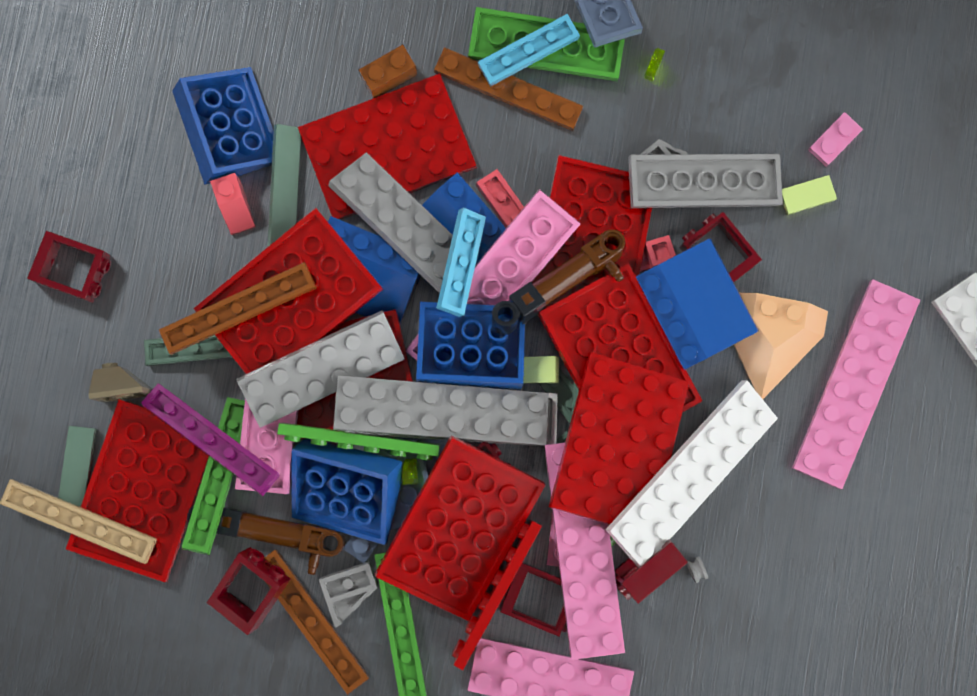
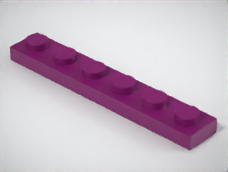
M159 383L141 402L146 409L261 496L265 495L280 476L277 471Z

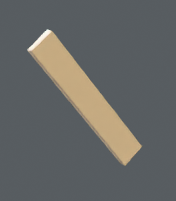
M14 479L9 480L0 501L1 505L144 564H147L157 541L155 537Z

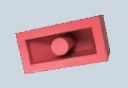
M233 173L210 181L217 204L231 235L255 228V222L239 177Z

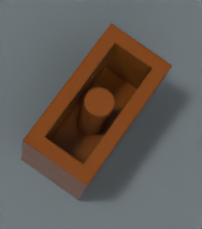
M403 44L359 69L361 79L372 98L384 95L417 76L416 65Z

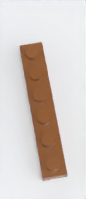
M445 47L434 68V73L436 74L440 73L443 77L571 131L574 130L583 110V106L514 76H509L490 87L478 66V61Z
M302 263L159 329L168 353L172 355L317 287L307 265Z
M275 549L264 558L271 564L281 567L285 571V575L291 578L278 600L348 695L368 680L369 675L286 561Z

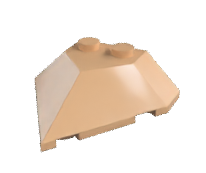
M739 292L759 331L734 344V347L748 379L751 380L755 391L764 399L824 337L828 311L807 302L759 293Z

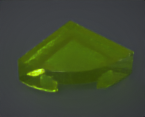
M655 49L645 72V79L654 80L664 56V50Z
M415 458L404 460L403 485H417L418 483L417 459Z

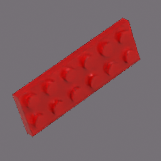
M530 520L529 524L524 523L517 535L520 538L516 547L511 546L504 558L507 564L503 571L498 569L491 581V584L494 586L491 593L485 592L478 605V608L481 610L477 617L472 615L465 628L467 633L465 640L459 639L452 652V657H454L453 665L462 671L542 528L540 524Z

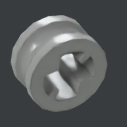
M699 556L695 558L694 562L687 561L688 570L695 583H698L700 578L708 579L706 569Z

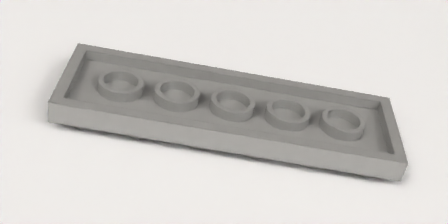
M366 152L331 179L329 187L440 293L453 235Z
M780 154L630 155L628 157L631 208L771 207L783 205Z
M380 311L241 376L236 381L261 428L335 393L338 375L366 378L404 360V356L384 312Z

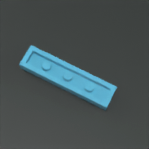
M566 14L478 61V66L491 87L578 40L580 35L570 17Z
M466 208L458 210L436 307L458 317L465 314L486 219L485 216Z

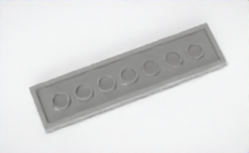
M338 375L333 430L449 439L452 435L464 441L544 447L547 443L549 393Z

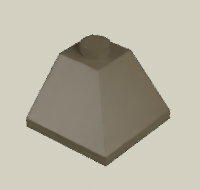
M118 363L102 364V369L93 370L89 399L105 403L118 401L119 399L146 397L153 389L128 369L118 366Z

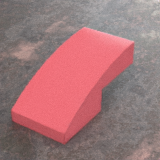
M669 235L645 242L640 272L649 270L676 256Z

